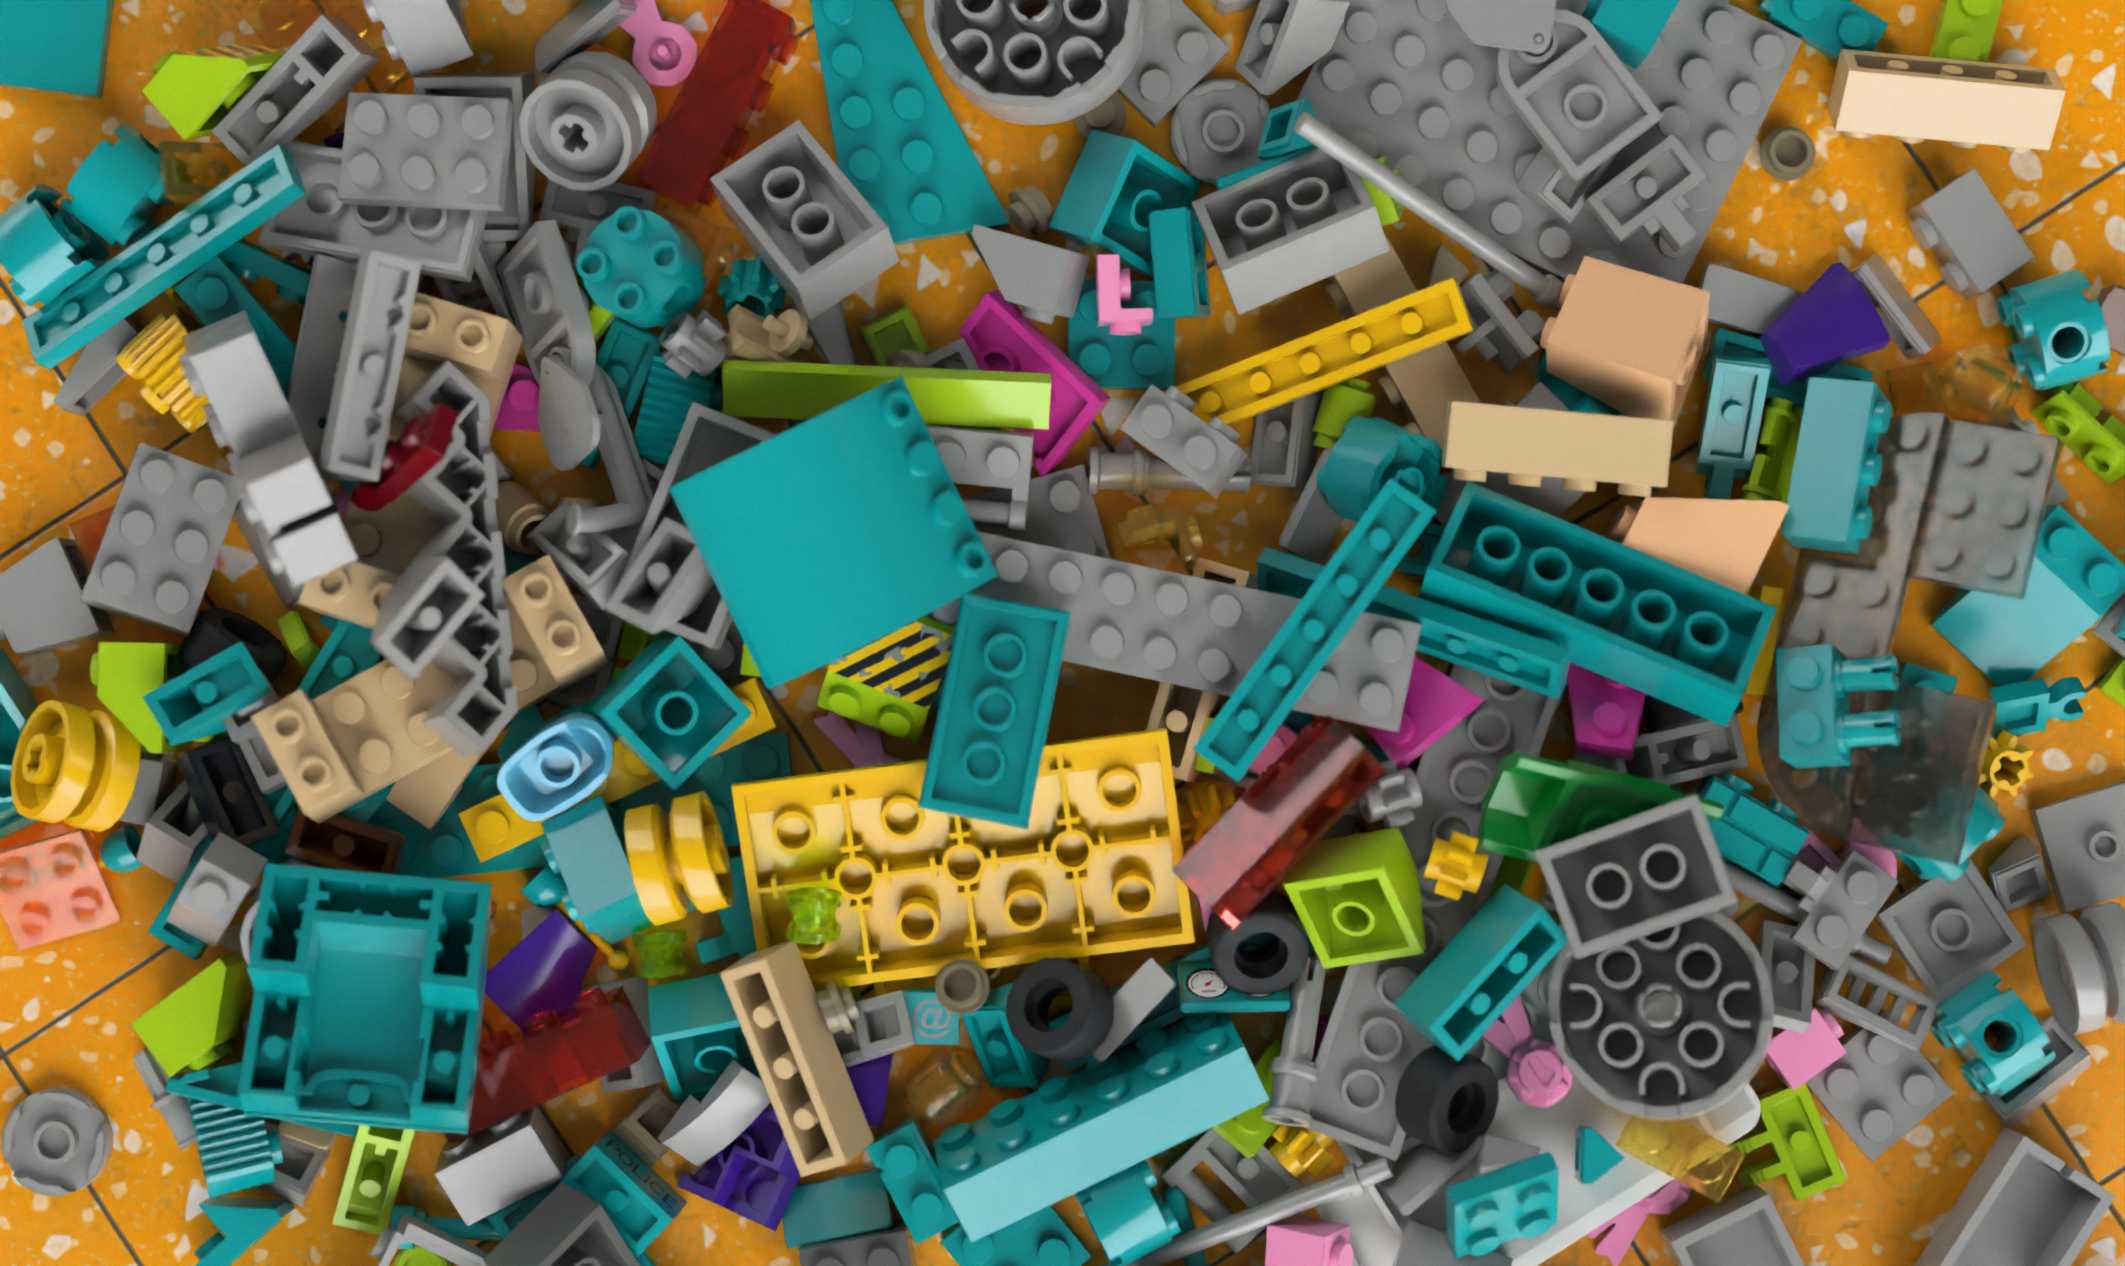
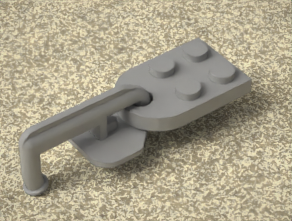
M1445 0L1449 16L1471 43L1499 48L1496 59V76L1503 95L1572 186L1658 123L1663 117L1597 29L1582 16L1568 10L1557 9V0ZM1550 44V50L1545 55H1543Z
M556 219L536 221L496 268L517 330L523 337L522 344L530 368L540 385L539 428L553 465L561 471L573 469L598 445L618 502L617 504L595 508H582L579 503L572 504L567 514V531L571 536H576L579 533L602 532L642 524L654 496L617 388L607 373L596 363L595 339L588 315V300L583 289L578 286L573 272L570 247L567 241L561 237Z

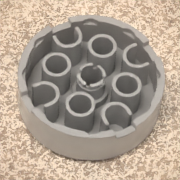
M924 0L923 4L924 21L931 46L956 89L970 103L985 113L1000 120L1022 125H1050L1069 121L1086 114L1105 102L1118 90L1134 68L1144 42L1146 30L1145 0ZM1034 4H1047L1045 9L1040 14L1033 16L1032 19H1028L1027 16L1023 15Z
M1718 910L1581 959L1575 958L1568 940L1561 949L1550 976L1548 987L1549 1026L1555 1046L1563 1062L1572 1075L1596 1098L1623 1113L1638 1118L1660 1121L1682 1120L1708 1113L1731 1100L1750 1082L1768 1051L1774 1026V1002L1769 974L1762 957L1750 938L1736 923ZM1665 992L1676 1000V1011L1673 1017L1661 1022L1648 1018L1645 1013L1647 999L1654 993Z

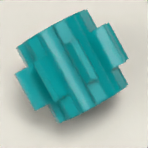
M755 257L754 260L746 261L745 258H742L738 261H733L730 276H720L717 294L724 297L723 314H727L738 304L766 318L768 315L773 316L774 308L783 309L786 290L780 287V282L762 262L760 257Z

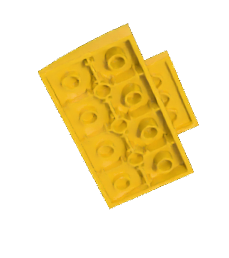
M1167 728L1046 743L1028 830L920 809L918 805L928 759L735 783L731 786L756 950L759 951L794 939L815 991L828 989L827 983L833 980L837 982L839 988L874 983L876 996L899 990L905 991L906 987H935V981L940 970L949 962L958 959H967L979 964L987 973L990 981V990L1002 985L1013 983L1028 965L1044 958H1064L1090 970L1089 956L1195 943ZM1064 990L1052 1000L1049 1008L1073 1005L1071 991Z

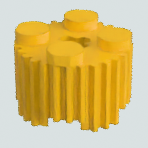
M176 306L169 313L162 311L123 347L122 351L115 356V360L134 379L138 380L141 378L144 380L146 385L140 390V393L150 405L161 414H164L171 408V414L187 431L193 434L207 422V415L202 405L210 401L206 394L195 397L182 370L183 365L179 355L187 352L183 336L197 331L200 325L192 316Z

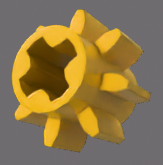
M2005 730L2000 732L1997 741L1993 737L1980 732L1979 741L1970 750H1964L1962 753L1968 758L1967 761L1970 768L1965 773L1976 784H1979V787L1992 799L1997 795L1999 788L2013 797L2017 796V788L2026 779H2032L2033 774L2029 772L2026 760L2033 755V751L2023 745H2016L2017 736Z
M1203 782L1189 787L1182 795L1183 804H1177L1182 842L1193 838L1194 844L1198 848L1211 850L1222 847L1233 837L1232 828L1242 826L1234 792L1229 790L1221 794L1220 788L1214 783Z
M1452 831L1449 842L1435 838L1423 875L1425 878L1436 881L1433 891L1435 894L1459 901L1462 890L1477 893L1489 854L1475 850L1478 838Z
M1278 1124L1271 1134L1277 1141L1269 1149V1152L1297 1179L1306 1169L1317 1178L1334 1160L1332 1155L1326 1150L1335 1140L1334 1138L1304 1127Z

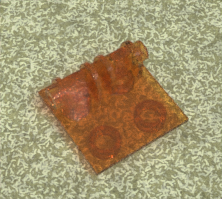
M80 828L0 851V912L18 950L122 921L121 914L93 852L100 850L99 840L94 831L85 832Z

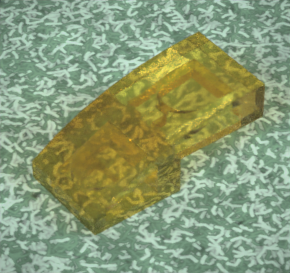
M1630 1115L1615 1143V1146L1717 1203H1720L1745 1157L1744 1154L1683 1120H1649Z

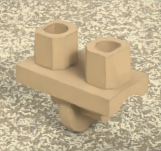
M738 304L727 313L730 332L722 339L728 346L727 352L720 362L722 367L724 360L809 363L814 338L807 334L808 320L805 315L794 309H789L780 314L778 318L772 315L763 318Z

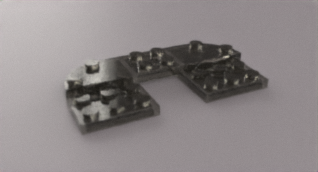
M1912 413L1891 418L1888 431L1879 435L1876 453H1880L1882 458L1881 476L1877 486H1870L1867 506L1872 508V527L1869 537L1861 539L1859 554L1800 548L1774 650L1772 667L1768 674L1760 705L1757 741L1763 769L1775 792L1793 812L1819 830L1846 841L1958 866L1997 705L1993 701L1899 683L1897 690L1849 692V714L1897 709L1901 727L1896 728V731L1901 732L1900 745L1851 747V765L1796 769L1781 759L1779 754L1776 649L1832 644L1847 657V660L1891 655L1909 579L2024 600L2063 443L2058 436L1950 420L1944 413Z

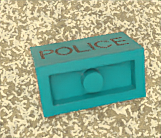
M611 1129L558 1182L559 1184L563 1182L600 1203L622 1239L636 1257L673 1221L687 1203Z

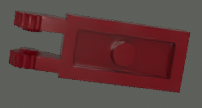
M438 403L424 417L415 416L398 440L389 439L386 442L379 482L359 481L352 490L350 502L357 506L358 509L377 512V510H381L389 502L395 501L445 458L459 413Z

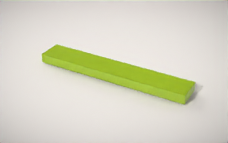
M724 360L723 414L732 417L810 420L902 376L925 425L1049 430L1051 373Z

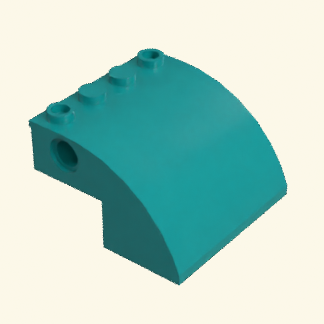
M902 376L669 487L673 499L767 689L799 677L880 639L998 576Z
M265 863L248 963V972L254 988V997L237 1092L244 1116L468 1134L485 999L491 917V883Z

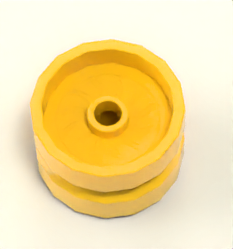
M52 699L40 704L28 718L19 736L12 761L10 784L12 801L18 813L29 819L50 823L63 820L64 823L73 827L97 832L111 828L123 815L133 795L139 773L140 741L113 713L97 709L88 713L86 708Z
M705 791L674 798L669 815L658 803L626 810L624 830L628 860L641 904L649 920L655 926L685 918L690 901L702 914L733 905L734 886L729 854L717 813Z

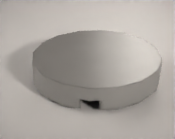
M1212 79L1193 87L1179 102L1170 124V145L1178 164L1191 177L1212 187H1216L1218 177L1268 160L1259 159L1257 157V150L1268 112L1271 110L1269 103L1259 93L1257 94L1252 88L1247 87V84L1235 79Z
M52 1087L30 1095L12 1109L3 1127L1 1151L5 1163H9L11 1170L15 1173L13 1176L22 1186L40 1195L63 1196L88 1186L103 1173L112 1155L113 1130L107 1113L93 1097L75 1088Z

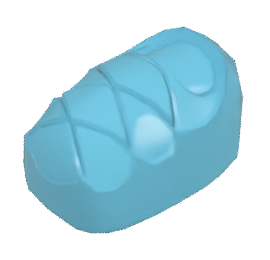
M576 712L558 718L526 740L504 762L497 776L498 789L510 806L521 817L531 821L547 819L587 797L607 778L614 756V739L607 726L593 714Z

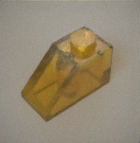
M161 141L158 144L164 197L185 208L245 167L223 143Z

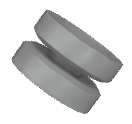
M583 51L565 58L524 101L518 122L521 143L532 164L549 180L571 190L594 191L613 184L651 142L658 122L656 99L646 79L632 65L607 52Z
M2107 902L2085 908L2080 915L2079 921L2071 914L2066 913L2038 919L2033 926L2032 936L2034 961L2047 1004L2056 1022L2064 1032L2074 1036L2098 1030L2105 1023L2106 1016L2113 1022L2125 1023V909L2119 903Z

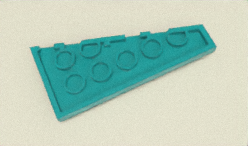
M810 0L838 167L888 226L894 246L972 233L974 224L992 229L1011 226L1008 217L892 0Z

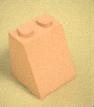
M1584 256L1577 274L1569 273L1564 281L1559 299V304L1563 306L1558 317L1548 318L1541 335L1540 348L1546 349L1547 372L1628 417L1674 421V427L1706 352L1710 292Z
M1645 497L1630 506L1626 505L1623 510L1618 509L1604 537L1746 595L1789 505L1780 501Z

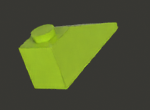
M359 1125L332 1224L381 1235L384 1227L389 1224L415 1130Z

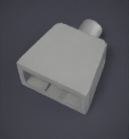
M60 537L52 539L0 574V641L8 639L12 650L16 654H36L107 636L115 632L105 610L81 602V594L88 579L89 571L75 540Z

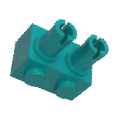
M1832 644L1776 649L1779 754L1781 759L1796 769L1851 765V747L1884 744L1900 745L1901 732L1896 731V728L1901 727L1897 709L1849 714V692L1898 689L1899 678L1893 677V673H1898V664L1894 654L1885 657L1847 660V657Z

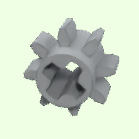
M701 309L695 318L685 311L678 313L666 325L659 339V343L666 348L661 355L666 359L664 364L683 379H686L692 370L701 376L710 374L720 364L727 352L728 346L721 340L726 333L721 328L722 323L704 309Z
M1391 759L1369 766L1368 770L1363 771L1366 781L1356 784L1355 794L1359 809L1368 823L1381 820L1383 830L1407 825L1409 821L1414 820L1415 817L1412 809L1422 806V793L1418 780L1410 768L1397 771L1394 760Z

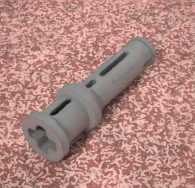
M1089 446L1087 463L1088 494L1096 495L1099 489L1131 490L1133 496H1142V493L1147 494L1148 488L1204 490L1161 458L1149 457V451H1144L1143 448H1134L1132 453L1100 452L1098 447ZM1245 458L1235 474L1247 475L1251 471L1249 458ZM1232 476L1222 491H1242L1243 493H1248L1251 476Z
M1309 957L1307 958L1305 968L1297 980L1291 983L1290 1009H1287L1280 1057H1275L1274 1061L1270 1063L1269 1072L1274 1075L1270 1104L1268 1107L1263 1108L1262 1118L1267 1121L1294 1127L1311 1126L1312 1117L1307 1113L1311 1083L1318 1080L1319 1074L1317 1065L1312 1062L1325 975L1328 968L1324 969L1320 960L1315 959V963L1311 967L1309 981L1307 979L1310 963Z

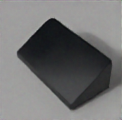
M230 736L187 751L177 760L212 842L218 833L221 832L248 848L280 833L264 794L261 792L240 745L232 742Z

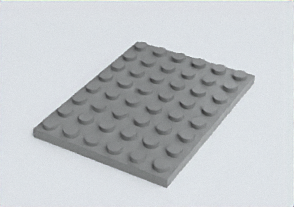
M1348 0L1350 3L1332 49L1314 63L1297 100L1305 98L1310 101L1318 121L1374 159L1387 155L1392 170L1400 169L1407 182L1529 266L1547 275L1552 274L1563 283L1569 273L1577 274L1584 256H1588L1683 284L1803 40L1723 0H1679L1649 54L1638 68L1634 69L1622 62L1663 117L1658 123L1617 153L1590 196L1673 133L1706 174V177L1682 195L1689 205L1682 212V215L1697 232V235L1677 252L1672 250L1658 231L1648 237L1642 228H1639L1617 245L1585 204L1573 222L1569 224L1526 197L1517 189L1519 181L1539 153L1542 145L1507 101L1499 87L1496 76V59L1499 48L1471 43L1449 16L1445 0ZM1557 0L1556 8L1568 10L1581 16L1589 0ZM1550 44L1543 55H1545L1550 50Z

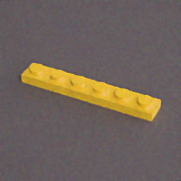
M1451 278L1183 383L1175 388L1197 403L1192 413L1209 424L1215 416L1229 426L1462 336L1475 329L1458 282L1455 278Z
M756 678L749 679L730 688L753 714L707 759L778 727ZM617 740L614 742V756L607 778L587 797L556 815L539 821L527 820L510 806L502 794L462 811L458 815L478 859L482 863L545 834L541 823L600 795L611 804L659 782L661 779Z

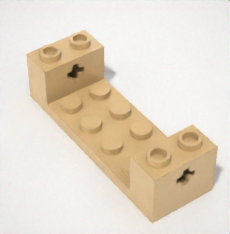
M416 292L387 441L389 439L398 440L408 425L394 410L428 371L447 360L489 397L491 421L488 422L490 440L523 337L508 319ZM405 492L395 501L389 502L384 508L382 507L381 510H377V512L358 509L357 506L350 502L343 523L358 559L305 582L299 600L300 604L320 614L374 630L382 598L407 570L408 564L442 526Z
M549 554L502 579L503 588L507 593L504 595L505 609H509L513 654L509 656L512 688H516L518 711L515 713L517 715L609 663L602 647ZM386 659L313 700L300 689L254 714L251 718L303 813L320 824L454 750L426 726L422 720L456 679L432 659L415 680H410L389 659Z

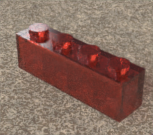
M728 0L634 177L642 187L656 191L659 196L697 216L703 205L710 208L714 204L717 195L710 178L722 171L728 158L736 160L739 157L749 137V131L744 129L754 110L761 113L771 98L775 85L769 81L779 63L786 66L796 51L800 37L794 35L797 27L793 17L761 0Z
M1318 716L1312 724L1307 725L1301 730L1297 739L1274 763L1262 771L1258 780L1244 795L1223 812L1220 820L1197 843L1186 850L1183 858L1171 871L1234 930L1386 770L1360 741L1331 716Z
M620 986L606 993L603 992L601 987L592 989L576 998L572 1002L574 1007L557 1014L554 1008L547 1009L525 1022L526 1028L510 1035L507 1029H502L481 1040L468 1134L444 1132L448 1142L452 1143L638 1062L651 1041L623 987Z

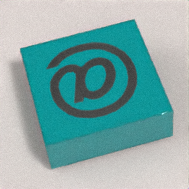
M906 987L905 995L916 1044L959 1045L960 1014L952 1013L940 1004L935 993V987Z

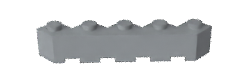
M447 360L428 371L394 412L407 424L415 416L424 417L438 403L459 413L445 458L407 489L405 493L442 525L408 564V567L417 557H448L485 594L482 600L433 657V660L456 680L422 720L426 726L462 757L484 753L518 711L516 688H512L509 656L513 654L509 609H505L502 577L506 576L502 531H498L495 499L498 498L495 455L490 451L488 422L491 421L490 401L487 395Z

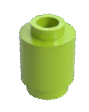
M1351 378L1325 388L1312 431L1317 432L1313 443L1314 446L1332 450L1343 435L1344 427L1351 418L1359 415L1365 418L1373 417L1378 397L1368 394L1371 387L1370 383Z

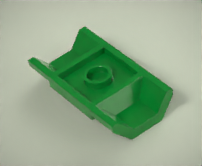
M1516 752L1501 759L1483 800L1478 844L1482 850L1540 864L1536 851L1691 795L1672 791L1668 784L1567 759L1565 764ZM1698 797L1707 821L1721 818L1725 810L1722 803Z

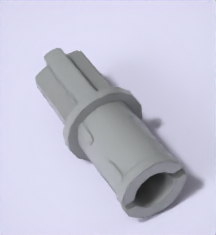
M148 1047L139 1051L133 1057V1062L155 1100L151 1107L153 1110L159 1109L178 1144L179 1150H182L196 1142L187 1097L165 1092L168 1079L171 1077L167 1075Z

